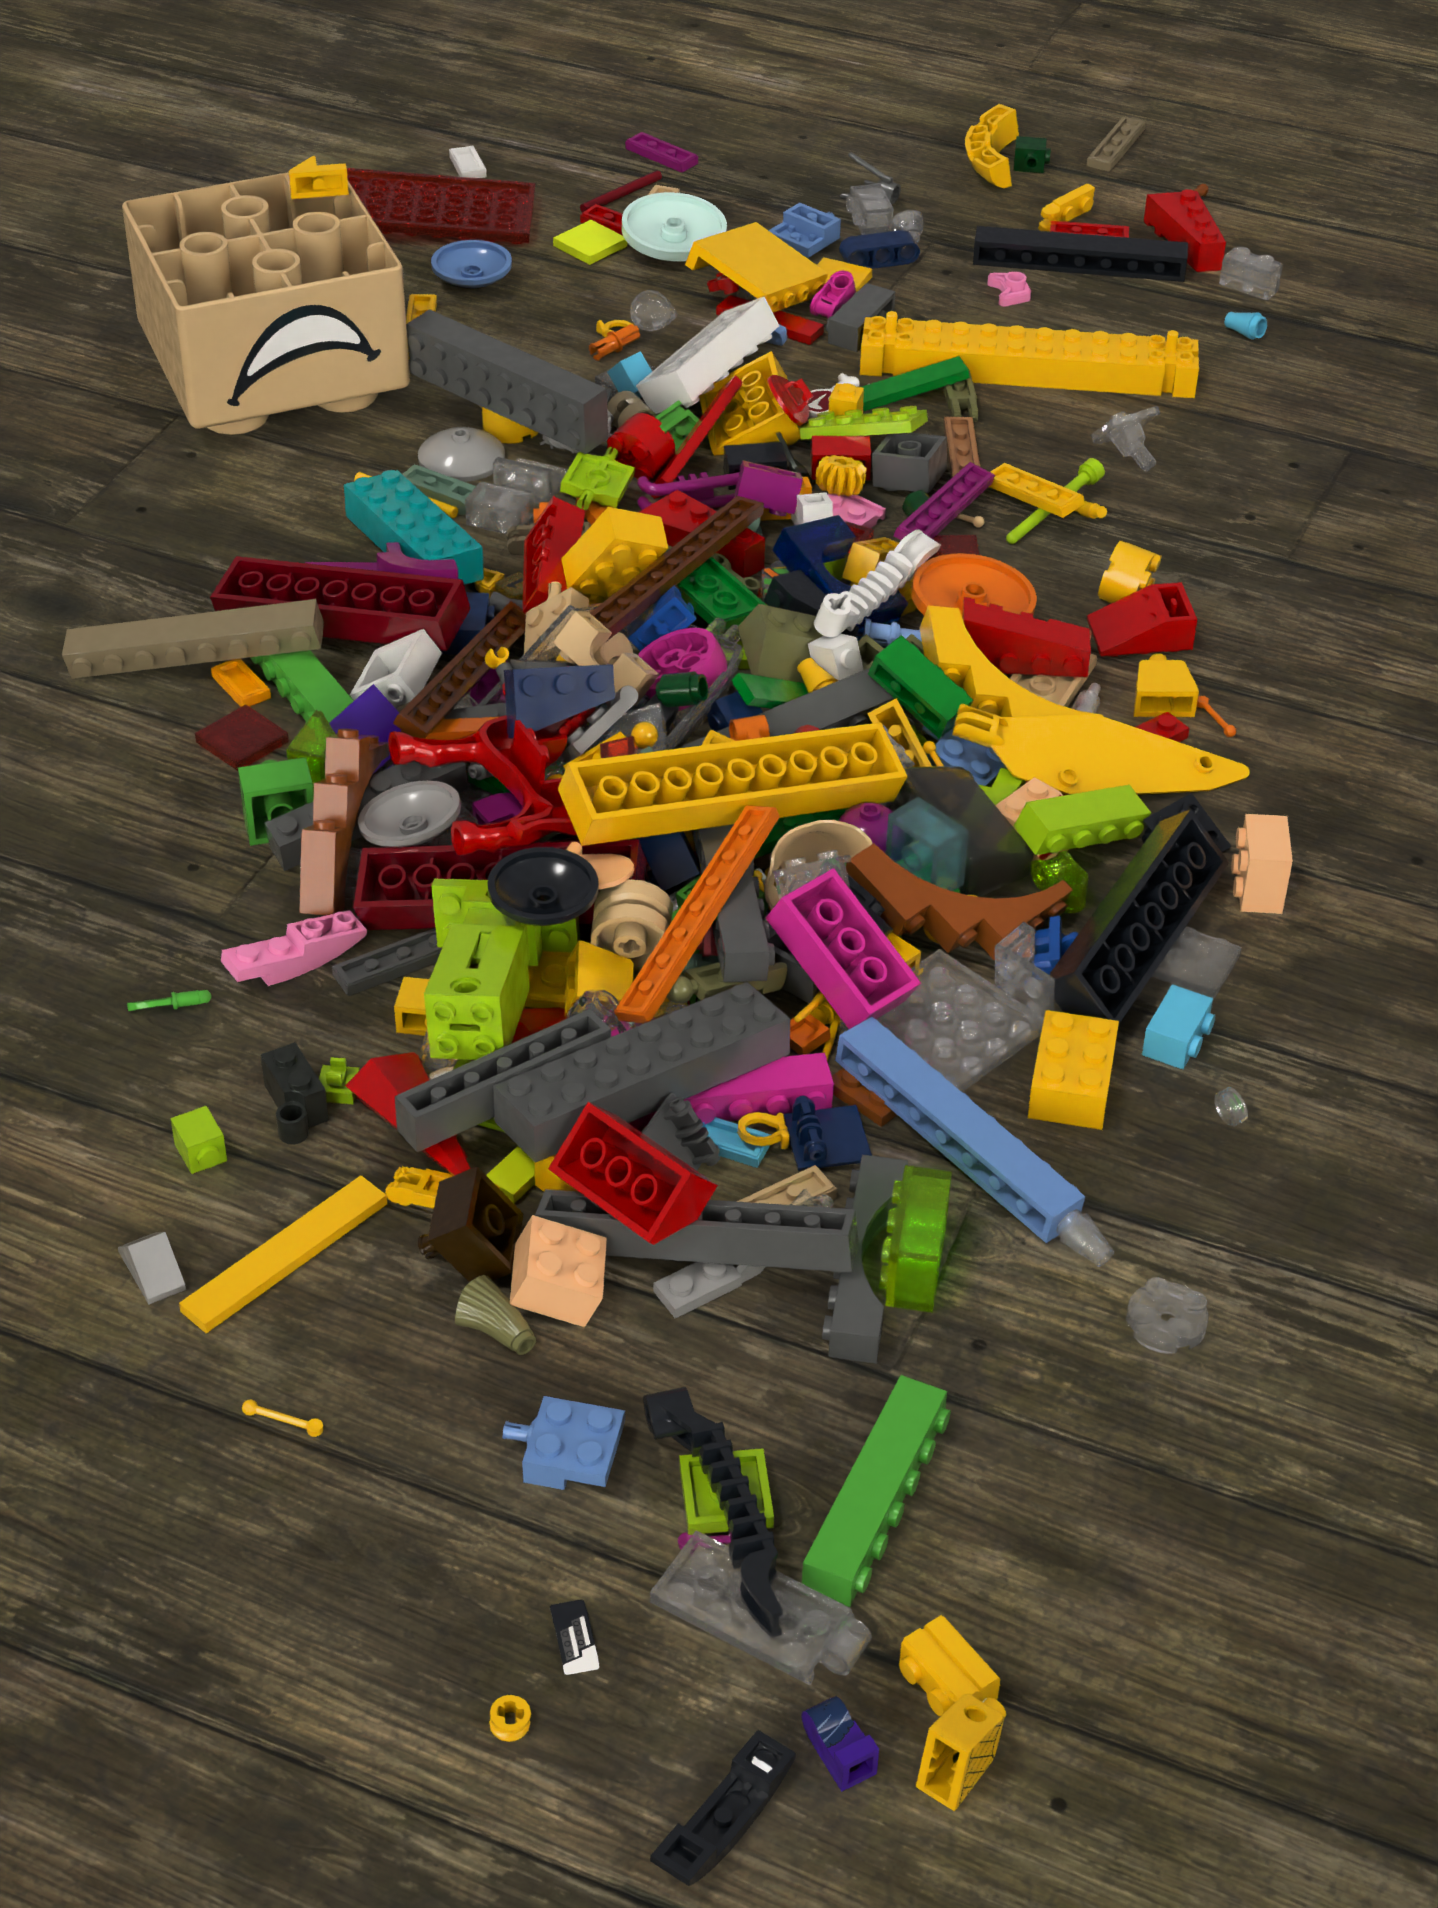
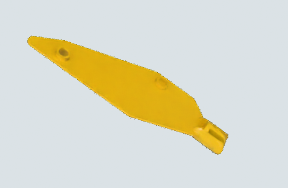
M961 704L959 705L952 733L953 736L992 748L1013 777L1028 782L1035 777L1066 795L1130 785L1137 795L1211 791L1244 780L1250 774L1249 768L1242 763L1097 714L1000 717Z

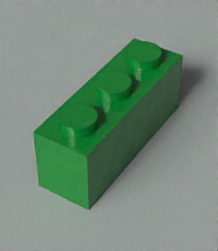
M902 635L875 656L868 672L871 678L893 698H897L903 707L939 739L955 726L959 705L971 706L973 699L962 687L957 686L944 674L939 666L934 665L914 644L907 641Z

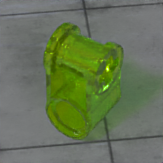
M1067 851L1058 852L1054 858L1045 861L1037 859L1031 863V875L1039 889L1046 890L1062 880L1073 889L1065 901L1068 907L1064 912L1075 913L1085 908L1088 874L1073 860Z

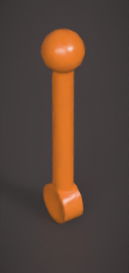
M1198 696L1197 707L1204 708L1224 729L1225 736H1235V726L1228 725L1208 704L1209 699L1206 696Z

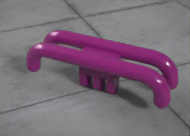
M702 472L699 474L698 479L695 474H688V480H685L684 476L681 475L677 476V482L664 484L651 483L648 478L641 476L638 478L637 484L643 492L649 495L664 496L679 490L710 508L724 507L735 497L734 493L714 496V488L737 485L739 472L708 477L706 472ZM645 496L640 497L637 501L641 510L653 504Z

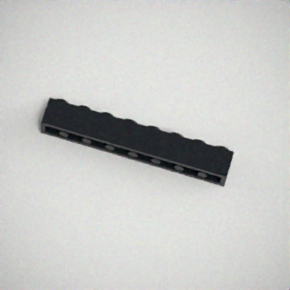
M977 226L973 265L1184 282L1188 259V242Z

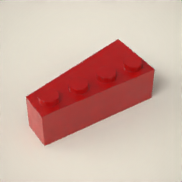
M1185 189L1181 192L1147 194L1144 223L1147 226L1153 225L1155 227L1154 233L1159 237L1164 236L1168 241L1188 242L1187 264L1196 272L1222 270L1226 241L1199 193Z
M676 490L638 513L662 517L667 544L673 547L717 511ZM746 528L716 553L725 556L731 563V570L742 578L751 577L764 569L765 538Z
M555 496L551 498L524 540L522 612L525 614L547 600L549 583L559 582L562 585L561 592L567 590L561 558L582 536L585 510Z

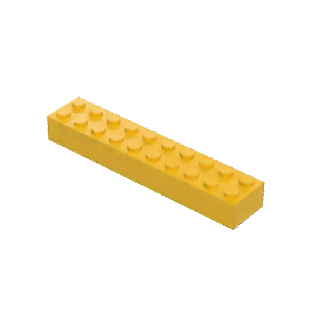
M880 722L570 762L567 764L558 791L581 846L732 825L735 824L746 805L776 807L780 815L779 818L850 808L853 805L865 802L877 804L893 802L908 776Z

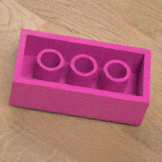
M834 868L782 897L765 918L848 1029L853 1028L870 1017L878 1019L904 1003L921 984L920 980Z

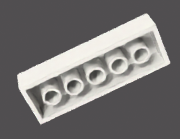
M765 297L721 313L640 381L636 387L646 405L657 414L663 412L678 400L685 408L696 404L700 400L699 395H703L715 387L714 382L726 378L729 375L728 370L734 369L744 362L743 357L755 353L758 350L757 345L772 338L771 333L779 327V324Z

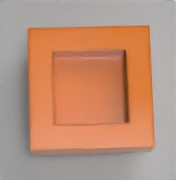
M811 1014L800 1022H795L794 1018L790 1020V1048L799 1055L811 1053L830 1039V1029Z

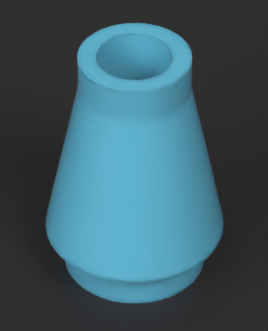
M1229 312L1224 321L1226 328H1230L1251 340L1261 338L1267 329V319L1259 312Z

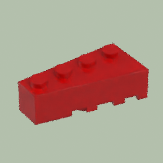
M964 597L962 612L964 625L975 645L1002 673L1088 677L1091 654L1089 628L1054 619L1043 621L1034 618L1031 613L1021 611L1020 614L1004 611L1003 606L990 603L988 607L976 604L975 599Z

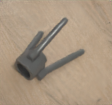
M850 152L848 154L850 158L882 180H879L877 183L869 180L864 181L865 185L874 188L876 197L841 193L840 197L876 202L884 205L885 202L894 204L899 198L901 186L894 183L892 177L883 174Z

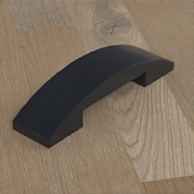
M757 1730L732 1759L731 1772L685 1826L678 1823L651 1854L650 1862L688 1886L699 1881L732 1850L757 1819L789 1771L796 1758V1753Z

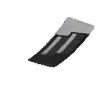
M584 1600L551 1605L550 1611L564 1673L570 1675L598 1669V1656Z

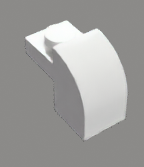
M826 492L797 495V507L795 514H791V520L797 528L798 542L824 540L827 528H833V502Z

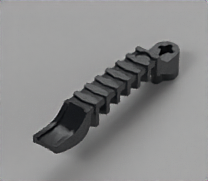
M686 1387L644 1395L645 1417L654 1439L672 1437L688 1449L692 1457L699 1456L702 1471L704 1474H708L712 1492H716L720 1508L724 1510L731 1540L729 1556L733 1568H741V1600L761 1629L771 1638L781 1636L782 1630L779 1626V1617L783 1616V1611L771 1588L773 1580L777 1577L776 1559L778 1552L776 1547H774V1535L772 1531L768 1532L764 1512L760 1513L757 1508L756 1495H751L748 1477L743 1476L741 1473L739 1457L734 1458L731 1439L726 1440L723 1422L715 1423L696 1413Z

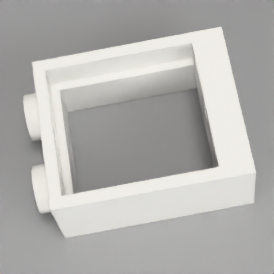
M424 629L375 649L350 696L353 700H356L374 684L395 708L407 704L424 688L442 652Z

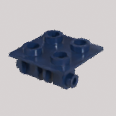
M800 1096L795 1099L792 1113L784 1114L785 1125L788 1128L789 1141L798 1171L805 1170L814 1165L818 1168L857 1164L861 1163L862 1154L872 1156L857 1105L815 1110V1104L807 1096Z

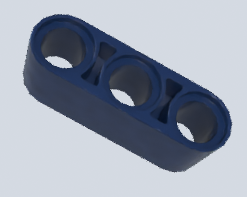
M906 230L851 236L844 239L839 247L840 254L846 263L871 269L910 264L917 260L920 254L918 245Z

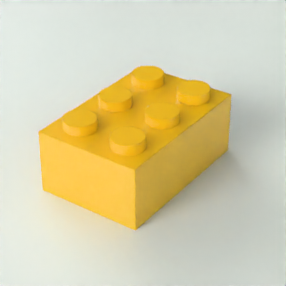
M607 507L561 558L567 589L572 587L583 594H593L608 598L667 551L668 544L662 517Z
M1045 1010L1031 1085L1028 1118L1102 1130L1119 1021Z

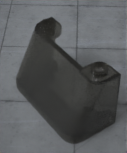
M960 766L907 767L904 769L908 777L893 802H887L886 807L891 809L898 819L904 817L906 821L916 818L949 858L946 870L949 874L955 872L958 881L957 887L960 889L961 894L980 897L1029 875L1034 853L975 782L974 777L969 771Z

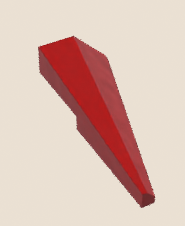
M415 1052L371 1058L345 1086L364 1105L397 1130L395 1096L431 1080L422 1065V1059ZM457 1134L421 1150L452 1176L471 1169L466 1159L468 1157L456 1138Z

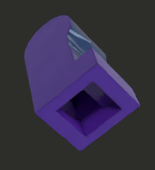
M833 1696L802 1711V1722L806 1734L841 1792L877 1774L879 1747L870 1735L865 1736L855 1720L851 1719L845 1704L839 1697ZM861 1763V1766L856 1771L849 1772L851 1767Z

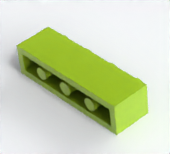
M1130 785L1026 802L1013 827L1035 855L1136 838L1143 832L1145 824L1142 821L1151 815V811Z

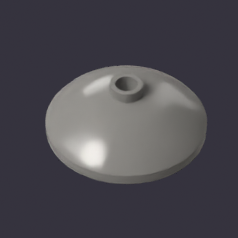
M454 427L439 431L426 439L418 450V462L421 467L463 482L486 478L497 472L505 461V449L501 441L484 430L470 427Z
M427 780L401 784L380 793L370 800L359 814L358 826L362 836L367 841L378 846L412 847L422 845L441 835L452 825L460 813L461 800L456 789L443 782Z

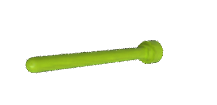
M1089 458L1080 465L1078 476L1064 487L1077 492L1084 485L1097 483L1105 475L1103 465L1097 459ZM1038 508L1007 534V543L1015 544L1051 513Z

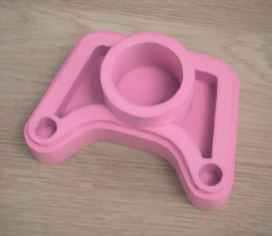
M1009 272L990 273L988 275L987 285L998 288L1002 292L999 295L998 304L1000 306L1006 307L1030 301L1031 289L1026 282L1025 274Z

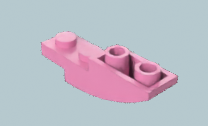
M350 910L313 919H305L304 921L287 924L286 936L274 937L269 940L222 950L221 963L237 982L261 977L270 986L298 977L337 958L367 935V929Z

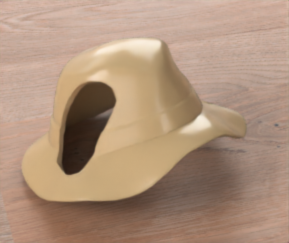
M817 820L786 832L775 845L771 855V865L764 886L768 905L773 909L782 897L817 878L832 858L838 856L852 858L872 845L871 839L858 827L836 820ZM779 868L785 877V882L774 886L775 876Z

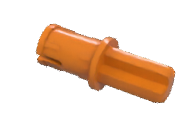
M630 324L616 332H608L605 338L589 345L590 354L593 355L597 352L598 354L594 355L593 358L600 360L614 351H622L624 346L640 338L639 328L636 325Z

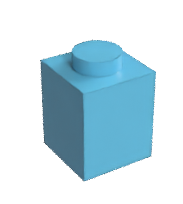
M641 351L620 361L607 371L618 392L631 391L640 399L642 396L636 385L652 372Z

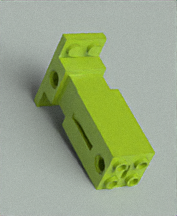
M434 878L431 887L437 947L442 948L424 992L430 1058L476 1060L510 1045L530 990L528 966H538L543 951L572 952L580 940L579 916L568 922L551 926L523 924L505 916L494 907L488 895V880Z

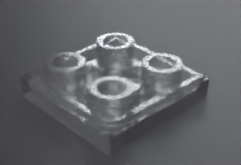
M1185 927L1152 977L1215 999L1238 961L1242 947L1229 943L1225 939L1197 932L1191 927Z

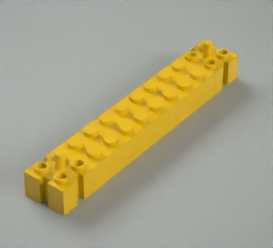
M894 311L888 312L886 318L882 316L865 317L860 375L882 377V373H891L894 377L960 356L970 371L973 383L1161 396V392L1172 393V397L1195 398L1199 372L1198 340L1189 337L1178 338L1179 334L1174 330L1168 331L1167 340L1165 341V337L1161 335L1108 334L1104 331L1092 333L1080 332L1076 329L1063 331L1052 330L1047 327L1034 329L1024 328L1019 325L1004 327L990 323L975 325L966 322L945 323L938 320L916 321L910 318L898 319L897 323L898 315Z

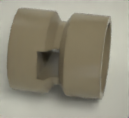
M631 391L618 392L607 405V409L614 416L612 424L617 429L637 413H646L656 417L655 412Z

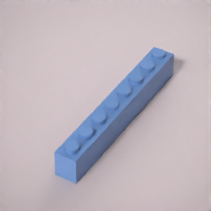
M870 1017L840 1034L835 1061L859 1080L869 1091H873L883 1099L885 1105L1045 1243L1079 1222L1085 1196L1077 1187L1070 1184L1053 1170L1047 1162L1040 1159L1020 1139L1008 1132L994 1117L982 1110L968 1095L962 1093L950 1083L939 1071L931 1067L888 1028L884 1027L875 1018Z

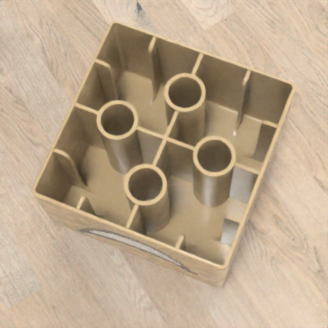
M289 172L133 199L122 204L137 318L190 425L195 429L207 427L221 434H244L264 425L271 414L316 405L333 412H354L371 405L377 398L378 393L405 388L409 385L410 370L403 267L349 181V195L291 199Z

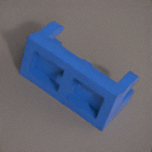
M675 585L627 626V639L640 652L656 639L673 631L685 629L697 619L694 615L692 604L684 602L680 590Z

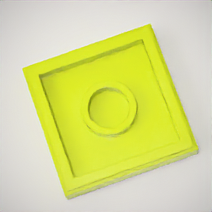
M589 220L553 237V246L591 265L626 248L627 241L622 235L593 220Z

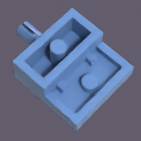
M799 202L783 212L782 223L768 231L803 256L809 258L840 238L841 219L835 217L832 212L824 213Z
M924 726L922 731H925L937 740L935 751L952 780L958 781L973 793H975L978 785L989 787L995 781L1000 768L1007 769L992 748L953 736V728L940 739L927 727ZM928 754L927 757L938 779L947 785L932 757Z
M544 1396L538 1415L530 1426L506 1421L503 1428V1439L527 1442V1449L522 1461L523 1483L565 1490L567 1480L606 1487L625 1424V1410Z

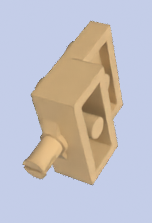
M559 582L549 583L547 600L526 612L524 660L548 661L559 655L561 650L553 641L575 611L588 612L589 598L572 587L561 592L562 585Z

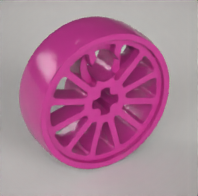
M685 628L668 633L641 650L638 656L660 675L643 696L640 703L645 706L652 696L656 694V685L663 674L695 671L697 674H703L708 683V696L712 694L723 682L728 671L725 653L715 636L703 628ZM690 705V706H679V710H678V711L683 710V709H686V708L691 707V706H693V705Z

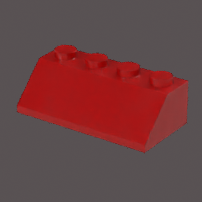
M587 1102L548 1168L552 1173L653 1245L698 1220L718 1186L616 1114L590 1102Z

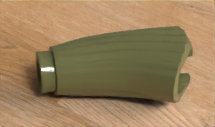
M479 1276L462 1289L455 1314V1324L457 1326L482 1331L510 1350L515 1351L518 1355H524L534 1347L536 1337L533 1335L525 1318L515 1306L510 1305V1299L488 1276Z

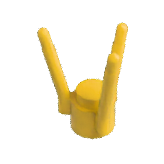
M819 991L812 1001L794 1017L795 1022H800L811 1014L824 1025L830 1024V1039L825 1042L822 1053L825 1052L828 1062L842 1019Z

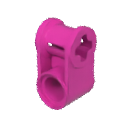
M843 270L831 275L823 288L813 297L810 304V313L815 316L821 315L828 319L830 316H833L856 292L852 274Z

